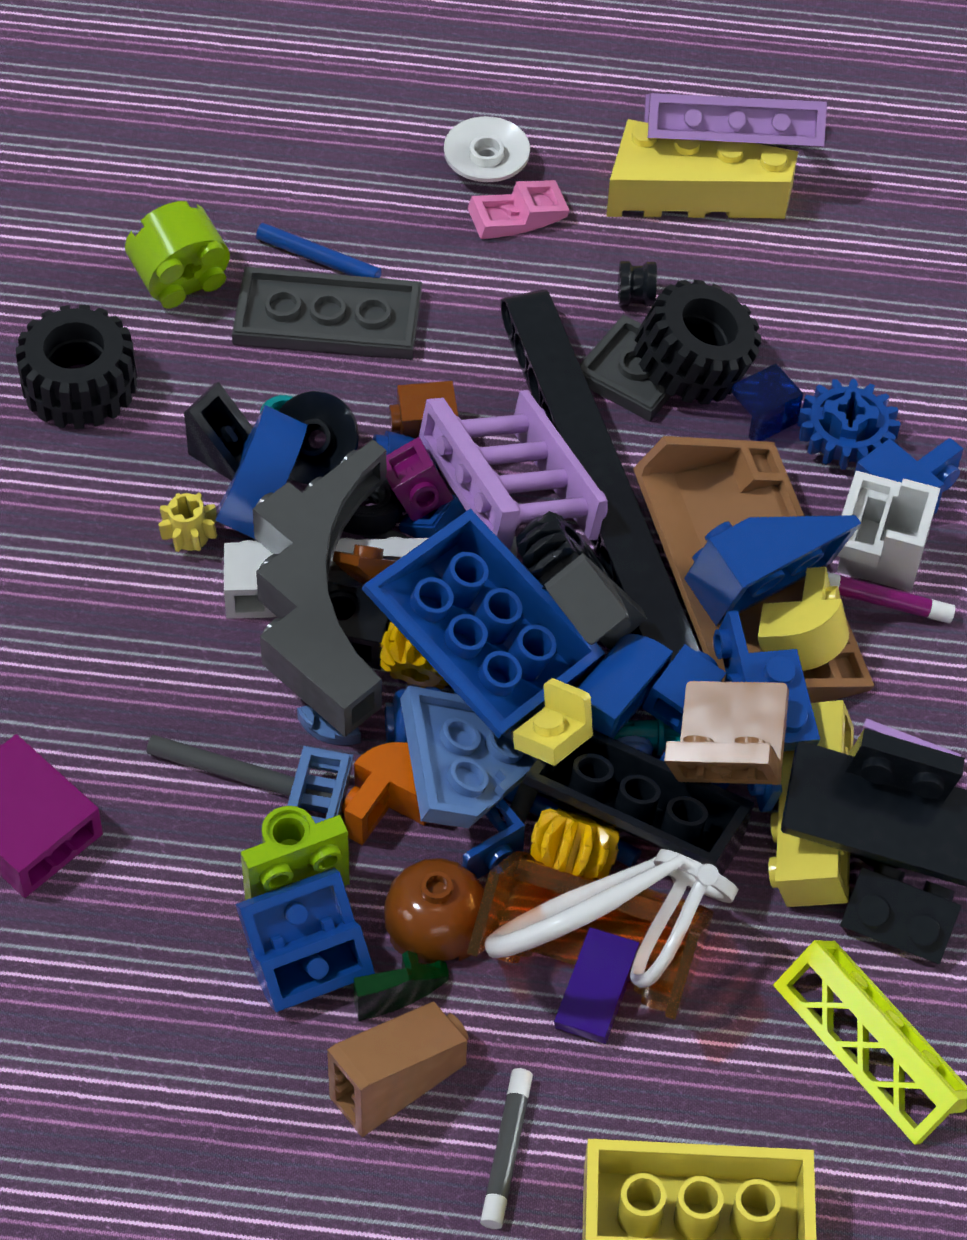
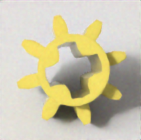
M198 492L196 495L177 493L171 499L168 506H160L162 521L158 526L162 540L172 538L175 551L179 552L181 549L200 551L209 538L216 539L215 504L204 506L201 493Z

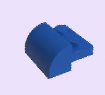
M628 634L622 636L577 687L588 692L591 696L593 730L614 739L646 701L651 688L668 667L673 651L656 640L643 635Z
M335 867L235 904L249 946L246 950L253 970L268 1003L275 1012L354 983L353 978L375 974L361 926L354 919L340 871Z

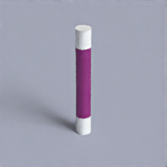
M828 572L830 586H838L841 596L949 624L954 618L955 605Z

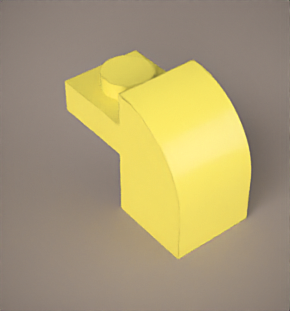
M826 567L807 568L802 601L763 603L758 631L761 652L797 649L802 670L806 671L828 663L845 648L849 639V630L842 599H840L838 586H830Z

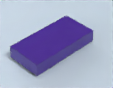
M589 927L555 1017V1029L599 1043H607L630 980L632 964L640 947V942Z

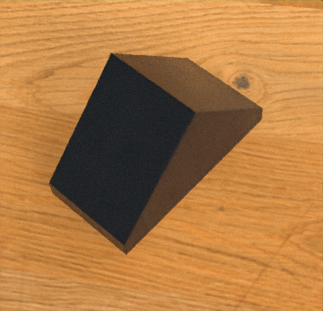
M217 382L184 412L187 448L190 456L232 481L240 465L245 442L253 427L221 384Z

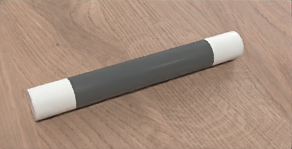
M515 1068L511 1072L480 1224L489 1229L502 1228L533 1078V1074L530 1071L522 1068Z

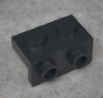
M876 862L873 871L862 867L840 926L940 965L962 905L952 902L956 892L927 880L923 890L905 884L903 880L906 872L880 862Z

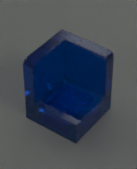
M776 363L733 385L732 394L752 415L748 436L751 441H763L798 423L803 392Z

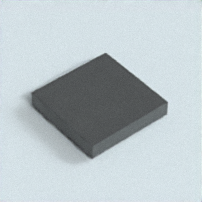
M623 314L580 363V367L591 391L650 422L671 396L665 393L666 389L661 385L655 386L649 380L651 377L649 372L642 371L639 365L641 358L635 355L634 350L637 344L634 341L641 323Z

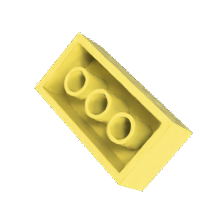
M588 1139L584 1163L582 1240H817L814 1150Z

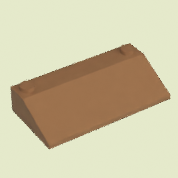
M663 436L637 463L633 470L704 653L716 661L719 668L725 671L723 659H717L713 645L714 632L716 629H719L720 625L716 626L684 579L694 563L692 557L706 545L705 536L724 522L729 521L734 526L749 517L804 516V513L774 442ZM805 578L739 614L749 653L761 652L758 631L763 603L802 601ZM847 618L849 639L841 653L822 666L803 671L811 703L833 701L868 692L875 687Z

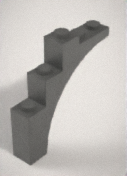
M371 440L359 450H353L348 453L340 465L324 477H317L312 480L304 492L299 491L290 482H287L274 493L270 492L264 495L252 509L254 538L273 553V555L265 559L256 571L258 600L278 617L271 621L260 635L262 665L344 737L382 708V679L356 653L340 627L328 593L327 584L331 558L343 529L362 502L387 480L386 449L375 440Z

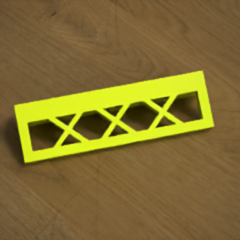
M814 940L773 984L776 990L914 1145L921 1144L949 1114L963 1113L967 1109V1085L836 941ZM810 967L822 979V1002H807L793 986ZM834 993L843 1003L834 1002ZM814 1008H822V1017ZM834 1008L849 1009L857 1018V1041H842L834 1032ZM869 1032L878 1042H869ZM848 1047L857 1048V1057ZM869 1048H883L893 1058V1081H878L869 1071ZM905 1072L914 1082H905ZM885 1088H893V1097ZM905 1088L921 1089L936 1105L919 1125L905 1111Z

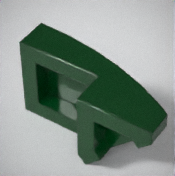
M406 951L402 954V969L353 978L354 1004L358 1021L394 1012L432 993L449 980L446 962L438 960L435 963L422 964L419 963L417 953Z

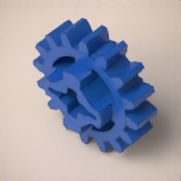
M833 379L830 390L819 384L815 388L814 396L806 395L804 397L803 408H800L797 426L801 427L799 439L804 442L809 441L807 452L810 455L818 452L824 454L823 464L827 465L833 459L839 460L841 470H846L849 462H855L857 465L860 459L888 439H892L894 442L897 440L900 422L896 420L898 408L893 406L887 407L890 397L887 393L875 396L873 394L875 385L871 383L864 389H860L856 379H851L847 387H842L837 379Z

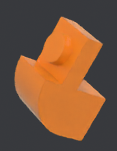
M385 743L373 747L362 754L354 763L355 786L346 796L341 810L345 816L348 838L363 846L389 808L425 826L427 822H423L420 819L408 743Z

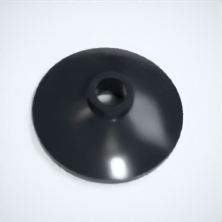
M322 391L304 392L292 397L279 409V412L307 425L300 451L289 476L290 479L309 485L315 478L324 477L340 465L348 453L357 450L359 441L357 421L348 405L338 397ZM324 432L326 436L325 443L321 448H316L314 439L317 434Z

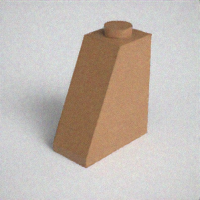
M433 1001L340 1041L327 1049L329 1097L363 1138L466 1065L467 1041L469 1039L467 1031L452 1013L445 1015Z

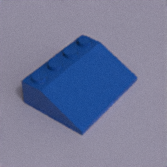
M471 508L366 582L362 587L365 594L498 738L511 732L545 707L544 683L554 678L577 687L605 654L597 643L590 645L584 640L546 589H542L543 585Z

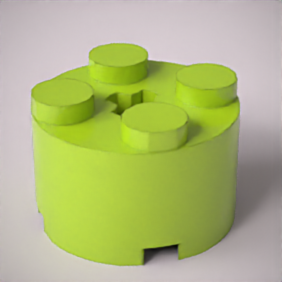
M177 201L163 205L141 219L140 221L144 227L136 236L131 231L126 239L125 252L150 295L160 301L166 309L177 307L185 300L186 295L201 289L206 292L215 291L226 281L227 277L224 271L230 259L229 249L203 207L198 204L197 208L190 207L187 201Z

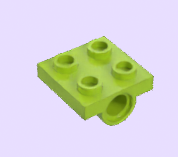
M296 806L276 808L265 817L262 823L263 843L241 851L245 900L334 867L340 871L344 886L350 884L348 830L340 815L315 824L311 815L302 808Z

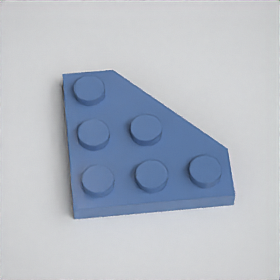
M408 686L400 698L420 819L423 822L469 829L517 787L537 761V758L514 749L511 732L498 738L458 694Z

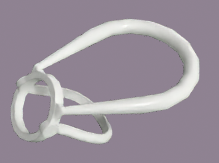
M660 849L657 856L653 859L568 891L517 916L491 933L486 938L484 946L486 952L492 958L508 957L533 949L610 913L668 875L674 884L650 925L631 968L630 978L632 983L639 988H645L653 985L673 960L703 895L722 902L731 903L739 889L726 877L719 874L714 865L701 864L682 854ZM688 886L691 890L661 953L645 972L649 957Z

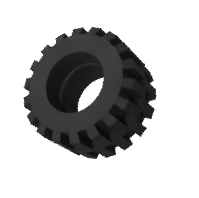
M681 280L675 286L672 284L668 285L657 297L635 336L634 341L637 344L634 350L635 355L641 358L639 365L642 371L649 372L651 375L649 380L655 386L661 385L666 389L665 393L672 397L676 394L684 402L692 403L693 400H697L700 404H710L712 399L716 402L724 400L727 394L731 395L760 351L758 347L761 344V335L757 333L760 327L757 320L749 316L751 310L746 305H741L737 301L738 297L730 292L728 294L722 291V287L714 283L712 286H709L702 280H694L692 284L687 280Z
M80 304L79 308L70 309V305L60 306V311L54 313L48 310L41 314L42 319L40 321L33 319L27 324L28 332H21L18 338L19 346L16 347V359L23 397L26 399L29 409L32 412H38V418L45 422L53 419L57 427L65 428L67 424H73L74 429H85L84 424L102 425L104 424V418L110 417L114 419L121 414L120 407L129 406L132 402L131 394L136 393L137 373L131 334L127 327H123L121 319L116 315L109 317L108 311L102 308L93 311L90 310V305ZM80 364H85V365H87V366H85V367L75 368V369H69V368H67V367L73 366V365H80Z

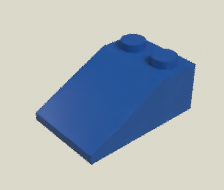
M856 515L749 517L734 526L727 521L715 527L705 536L707 543L693 555L694 563L684 579L714 624L718 626L722 623L727 611L737 610L740 614L805 578L807 568L825 567L831 564L861 525V522Z

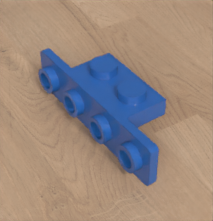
M737 610L727 611L719 629L715 630L713 636L715 655L717 659H723L725 671L727 672L724 682L785 683L789 688L784 752L795 751L800 741L817 745L820 741V736L797 649L749 653L739 612ZM747 784L750 795L757 798L760 812L772 811L782 793V785Z

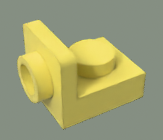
M551 678L544 683L545 707L513 731L514 749L555 766L593 736L590 694Z

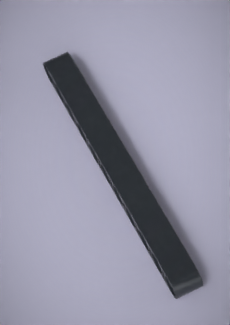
M547 289L502 298L501 315L503 324L531 395L538 405L544 409L551 423L608 500L607 515L602 521L598 539L590 541L600 562L609 572L611 579L642 607L647 617V620L630 634L649 637L672 650L670 663L684 644L695 651H700L550 293Z

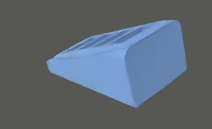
M303 746L287 806H296L304 810L327 814L326 818L311 816L315 824L337 815L342 817L341 810L348 789L354 761L353 754ZM312 768L337 773L336 779L309 774ZM306 789L332 793V796L328 798L306 794Z

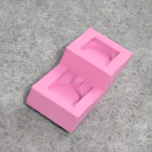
M556 180L516 181L512 194L471 196L467 208L480 239L500 238L533 231L568 217L570 211Z

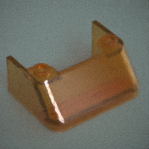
M513 852L489 872L467 954L477 957L485 950L484 943L486 938L496 929L517 916L561 894L599 879H590L579 875L576 877L570 873L559 872L555 868L544 866L543 863L536 861L530 855V852ZM647 888L610 913L562 937L533 949L496 959L510 963H519L521 956L530 957L534 953H538L575 965L589 927L640 942L641 945L667 894ZM680 899L649 957L645 972L661 953L686 900ZM698 905L679 949L662 976L653 985L645 988H639L634 985V991L642 995V1004L656 1010L666 1011L665 1017L676 1019L685 1004L714 915L713 911Z

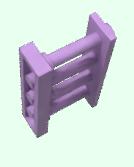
M650 93L646 94L644 122L648 123L647 138L824 146L827 102Z
M528 390L519 392L514 415L461 420L454 414L444 398L426 399L419 433L420 439L466 511L471 508L509 550L512 548L515 531L519 528L520 524L529 523L536 517H541L549 511L562 516L564 519L574 518L588 540L598 539L602 521L607 515L608 500L551 423L544 409L538 405ZM515 434L520 443L479 447L471 438ZM534 461L540 471L498 475L492 470L490 465ZM553 489L560 500L518 504L509 494Z

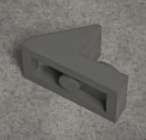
M583 553L544 584L546 590L590 645L599 640L610 650L622 636L630 634L647 620L642 607Z

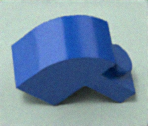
M948 438L917 461L892 439H888L857 462L855 471L901 483L904 478L941 488L934 514H936L942 492L948 490L960 475L958 467L963 448L954 440Z

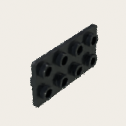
M866 728L863 729L848 755L800 741L794 751L781 831L792 836L967 887V790L955 787L963 775L965 758Z

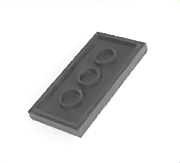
M244 267L232 331L233 345L413 360L422 282Z

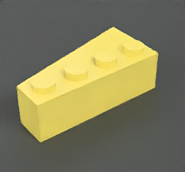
M631 119L627 120L610 177L606 217H622L623 211H643L644 217H661L662 211H687L688 218H705V215L711 212H726L728 218L785 219L793 187L798 151L757 143L647 138L648 123Z

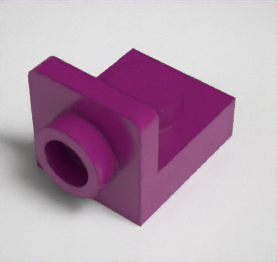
M420 437L386 455L387 480L412 521L424 517L453 499L449 488L439 474Z

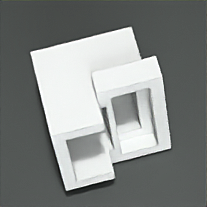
M855 471L842 515H856L861 525L837 555L840 557L837 572L912 592L941 488L904 478L901 483Z

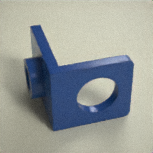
M504 799L499 801L485 814L499 833L463 855L462 866L475 874L477 879L489 872L498 873L504 870L517 855L524 852L525 825ZM498 810H499V811L501 812V814L503 815V817H504L506 823H505V822L503 821V819L501 818V816H500Z

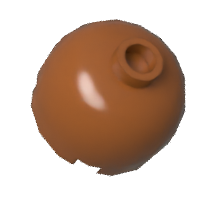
M443 858L424 859L406 867L391 883L384 904V920L386 930L390 935V942L400 954L406 951L417 953L419 963L430 964L438 960H453L457 957L461 961L468 958L483 942L488 927L489 915L485 890L476 875L457 862Z

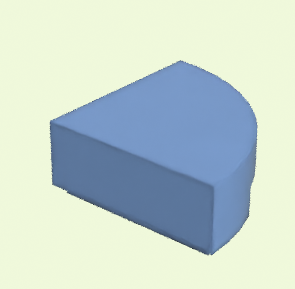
M309 705L297 708L299 722L316 739L341 746L361 743V733L358 727L344 737Z

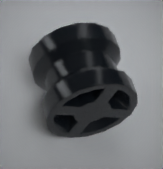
M620 261L618 305L628 306L632 301H641L645 306H653L656 301L657 292L656 262L647 261L643 266H633L630 261Z

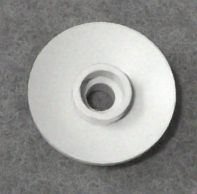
M474 117L460 122L449 131L444 141V156L448 165L457 174L467 179L478 182H498L515 176L526 166L530 156V143L526 134L510 121L497 117Z

